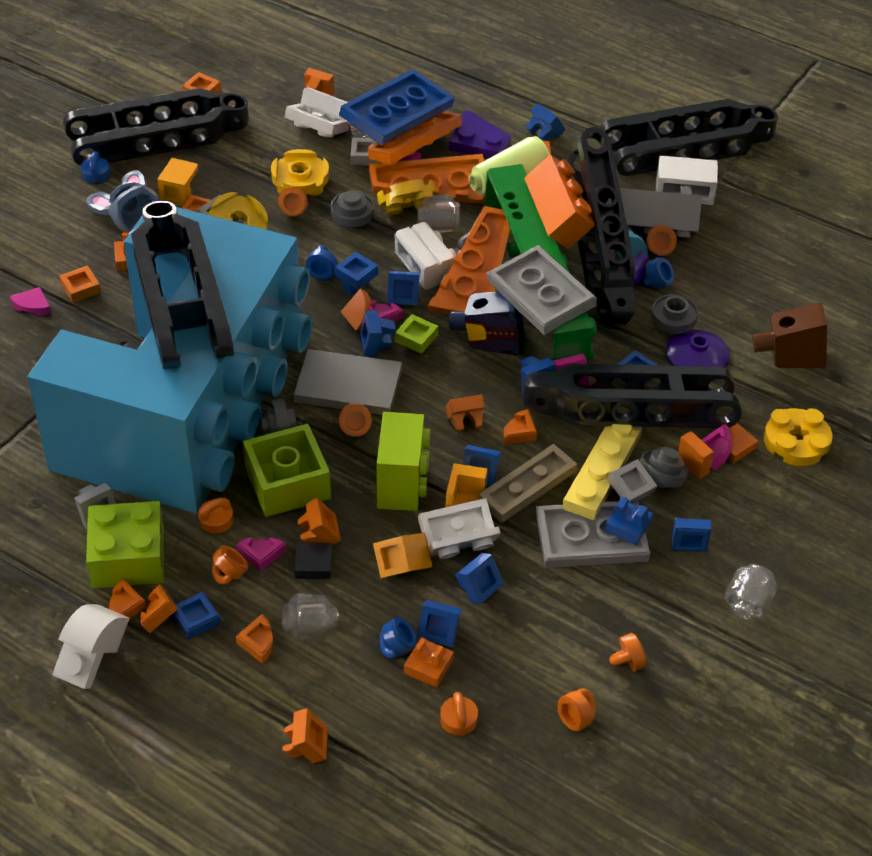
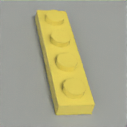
M620 424L605 426L563 499L562 508L564 510L595 520L603 502H605L612 489V485L607 480L610 473L625 466L641 436L642 427Z

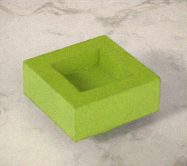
M411 314L395 332V342L422 354L438 336L439 326Z

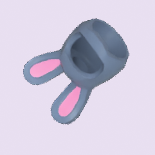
M133 170L123 177L122 184L118 185L110 195L105 192L91 194L87 198V206L94 213L110 215L113 223L124 233L132 231L143 215V208L152 201H160L154 190L147 187V180L139 170Z

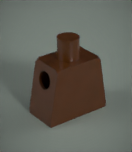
M815 303L773 313L770 316V332L752 334L754 353L772 351L774 364L778 368H826L827 321L823 304Z

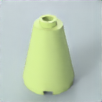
M528 137L474 166L469 175L470 186L479 195H486L487 171L490 168L522 164L526 175H528L550 155L549 150L539 137Z

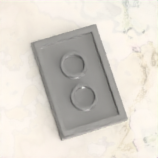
M539 245L487 272V281L543 335L597 306L596 297Z
M308 349L294 391V403L343 409L351 403H359L368 408L372 414L383 415V412H391L402 372V362Z
M619 501L603 502L595 520L566 511L562 508L563 505L536 506L535 514L545 568L649 562L650 550L646 532L637 545L605 532L606 522ZM639 501L632 503L633 505L640 507Z

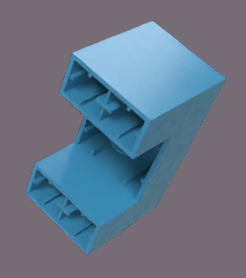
M176 207L179 215L199 223L231 331L234 356L220 359L215 358L205 325L174 331L177 354H180L181 366L167 369L162 368L135 263L131 233L144 222L142 215L124 240L137 332L139 337L145 338L138 350L61 329L27 378L49 471L96 485L106 483L113 490L151 501H160L161 504L197 514L211 489L222 492L228 486L235 464L233 451L239 441L243 442L244 440L255 438L261 423L260 417H262L260 404L265 395L277 397L282 391L287 377L288 363L286 359L291 351L302 353L308 345L312 331V317L301 314V305L309 289L310 271L308 268L299 266L297 237ZM180 252L158 255L155 258L156 271L160 275L163 297H166L167 304L198 299L186 255Z

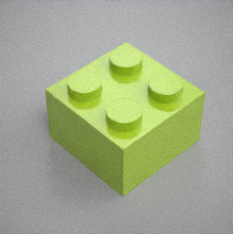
M383 412L377 457V509L418 511L419 497L426 498L427 477H422V475H427L429 471L430 451H423V449H429L430 429L424 428V414Z
M309 424L243 441L245 469L265 517L304 507L306 503L315 498H318L320 501L331 499L330 471Z
M160 501L88 506L86 563L92 588L115 587L122 579L130 586L164 583V525Z

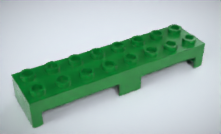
M522 164L490 168L487 171L485 206L502 209L515 239V242L507 243L509 257H517L539 245L569 272L566 255L564 253L561 254L559 243L550 238L546 232L524 179L527 175ZM587 311L552 330L554 338L551 360L583 353L587 364H589V360L593 359L594 356L592 337L596 336L597 331L595 320L593 317L589 318Z

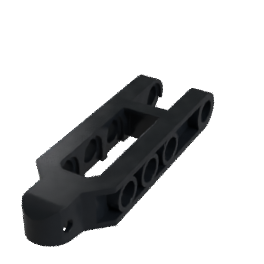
M202 88L73 110L65 115L63 126L67 137L75 141L71 145L70 150L77 165L81 166L86 159L90 158L91 153L88 155L79 154L84 149L97 151L100 158H104L109 163L214 144L225 132L244 129L249 121L248 101L238 94L214 93ZM188 101L195 102L190 108L182 107ZM230 101L236 102L235 105L229 106L228 103ZM158 107H168L163 113L155 112ZM130 112H141L135 118L127 117ZM74 122H85L80 128L71 127ZM198 128L205 129L204 132L199 135L192 134L193 131ZM170 133L177 134V136L174 139H164L165 136ZM142 138L150 139L144 145L136 144Z
M723 99L613 118L603 122L599 128L607 134L617 130L613 136L609 137L612 150L620 149L616 154H613L615 167L620 175L630 176L657 171L660 156L719 160L746 155L753 144L766 142L774 137L778 114L775 110L765 105H746L731 99ZM721 112L719 116L711 119L715 113ZM695 116V118L691 122L685 123L687 119ZM669 121L666 126L659 128L662 123ZM737 139V142H736V143H734L733 145L728 146V145L730 144V142H732L733 140ZM712 144L708 149L702 150L706 145ZM686 148L683 153L676 155L679 150ZM633 158L631 162L623 164L625 160Z
M590 127L583 131L578 140V149L574 150L566 160L575 171L573 174L574 179L583 189L582 197L592 209L590 215L595 224L577 242L586 289L596 297L597 309L602 320L606 324H625L631 320L637 308L633 289L635 262L610 138L604 130ZM587 139L597 140L601 148H592L588 144ZM578 161L580 163L581 171L575 169L573 162ZM609 198H610L611 201H612V203H611V204H606L607 201H608ZM608 221L614 223L617 232H610ZM589 243H595L598 254L590 250ZM614 250L621 253L622 261H616ZM595 270H601L600 281L594 275Z
M155 201L147 204L143 208L144 222L131 233L135 263L162 368L167 369L181 366L180 354H177L174 331L205 325L215 358L220 359L234 356L231 331L199 223L179 215L176 206L169 201ZM174 252L186 255L198 299L167 304L166 297H163L160 275L156 271L155 258L158 255Z
M570 364L558 371H534L527 376L524 382L523 403L528 409L542 414L557 416L572 425L612 426V424L632 425V427L719 428L726 424L730 428L736 425L742 416L739 400L733 394L735 388L732 375L722 367ZM585 376H591L596 379L595 383L590 386H582L579 384V381ZM617 377L628 379L627 384L622 387H616L611 382ZM654 377L661 380L656 387L650 388L644 385V382L649 378ZM715 379L726 381L723 387L719 389L709 387L711 381ZM536 399H544L545 402L543 404H538L536 402ZM588 403H595L600 406L594 413H587L582 410ZM621 404L633 406V409L625 414L616 411V408ZM660 404L666 407V410L661 414L649 412V409L654 405ZM722 406L733 408L732 412L728 415L720 416L716 414V411Z

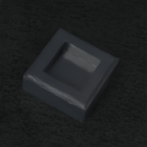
M297 543L295 578L331 579L332 543Z

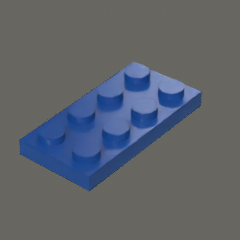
M412 69L341 105L339 116L371 137L372 140L383 145L453 106L455 97Z

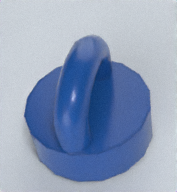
M93 151L90 158L81 164L82 178L94 184L106 181L111 175L109 162L104 158H100L97 151Z
M320 245L309 254L305 265L309 269L310 275L314 278L326 280L334 275L335 266L338 263L334 254L324 245Z
M663 257L651 260L647 265V273L642 280L643 285H653L657 289H663L672 285L674 271L669 261Z
M396 617L383 625L379 645L384 656L393 659L397 656H403L415 648L417 643L416 635L407 621Z

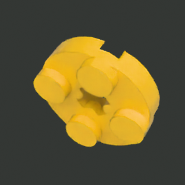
M305 149L290 150L284 153V158L278 162L276 158L272 162V182L277 187L279 194L284 189L296 187L303 190L306 195L317 196L323 192V187L329 180V165L324 157L323 161L317 158V153Z
M423 179L394 184L390 186L391 192L385 195L383 190L377 193L379 207L385 209L386 215H395L403 212V208L414 206L415 209H423L431 206V199L437 195L433 180H429V184L424 185Z
M237 192L223 194L214 201L208 214L233 221L232 217H235L237 220L242 218L244 220L243 224L267 230L268 215L265 208L258 200L249 195L247 197L237 196Z
M776 409L771 413V417L766 424L764 443L767 450L773 456L774 452L784 457L783 462L794 466H810L818 463L821 457L829 452L832 443V431L828 423L823 420L824 415L817 409ZM792 434L803 436V440H797V437Z

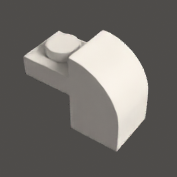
M87 604L77 609L69 618L58 640L64 642L52 675L83 689L91 688L103 654L117 652L129 617L98 604Z

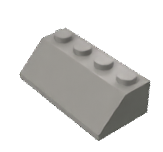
M620 188L628 230L642 228L643 234H648L653 227L665 225L670 227L678 238H691V233L696 234L698 232L702 196ZM609 198V200L607 201L606 204H611V203H612V201H611L610 198ZM608 221L609 225L614 226L613 231H617L614 223Z

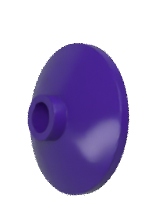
M691 329L688 332L673 335L667 343L666 356L672 366L725 368L729 361L730 354L726 343L720 337L708 331Z

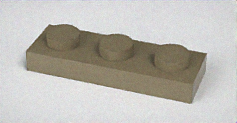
M552 444L479 494L478 500L486 498L491 515L500 523H503L576 472L577 463L555 444Z

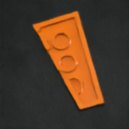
M443 111L383 145L375 141L368 147V157L371 160L381 162L382 165H394L398 163V160L407 155L415 154L416 150L425 145L433 144L434 140L449 135L452 130L462 125L461 114Z

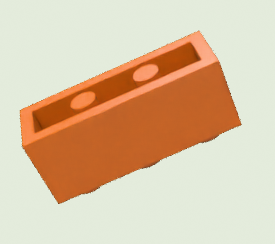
M550 154L524 179L548 236L569 249L588 233L595 224L590 215L592 209L582 197L583 189L574 179L573 174L575 171L566 160L562 159L559 161Z

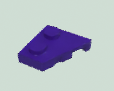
M465 109L462 115V125L454 130L449 140V150L470 155L483 154L484 158L489 159L510 147L511 136L470 110Z

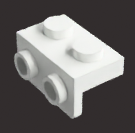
M309 87L303 89L301 103L287 106L284 116L294 121V125L298 127H311L318 130L317 133L324 137H334L336 134L346 132L350 124L339 116L340 107L347 103L346 101Z
M486 498L418 515L421 531L426 536L430 556L439 555L440 559L454 557L460 554V549L472 547L473 551L492 547L494 545L493 541L501 534L499 527H494Z

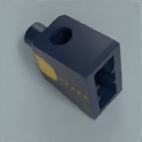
M499 291L472 294L469 296L465 311L450 312V330H466L471 348L520 356L525 338L523 315Z

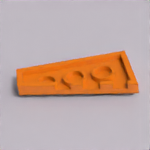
M483 154L398 161V163L389 166L382 165L381 163L369 164L373 194H377L383 190L385 195L391 192L390 186L397 183L423 179L424 185H428L429 180H433L437 195L432 198L434 200L485 204L486 195H479L476 191H473L469 183V175L472 172V168L484 162Z
M483 207L467 236L465 244L454 258L452 267L441 281L439 290L428 304V311L450 315L451 311H465L469 296L472 294L496 292V289L487 281V272L503 264L511 231L502 209Z

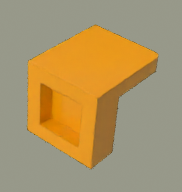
M171 158L157 179L160 201H169L176 206L182 207L191 195L190 182L198 171V164Z
M454 463L446 492L445 508L478 500L479 494L487 486L488 469Z
M425 533L404 535L373 543L380 578L432 567Z

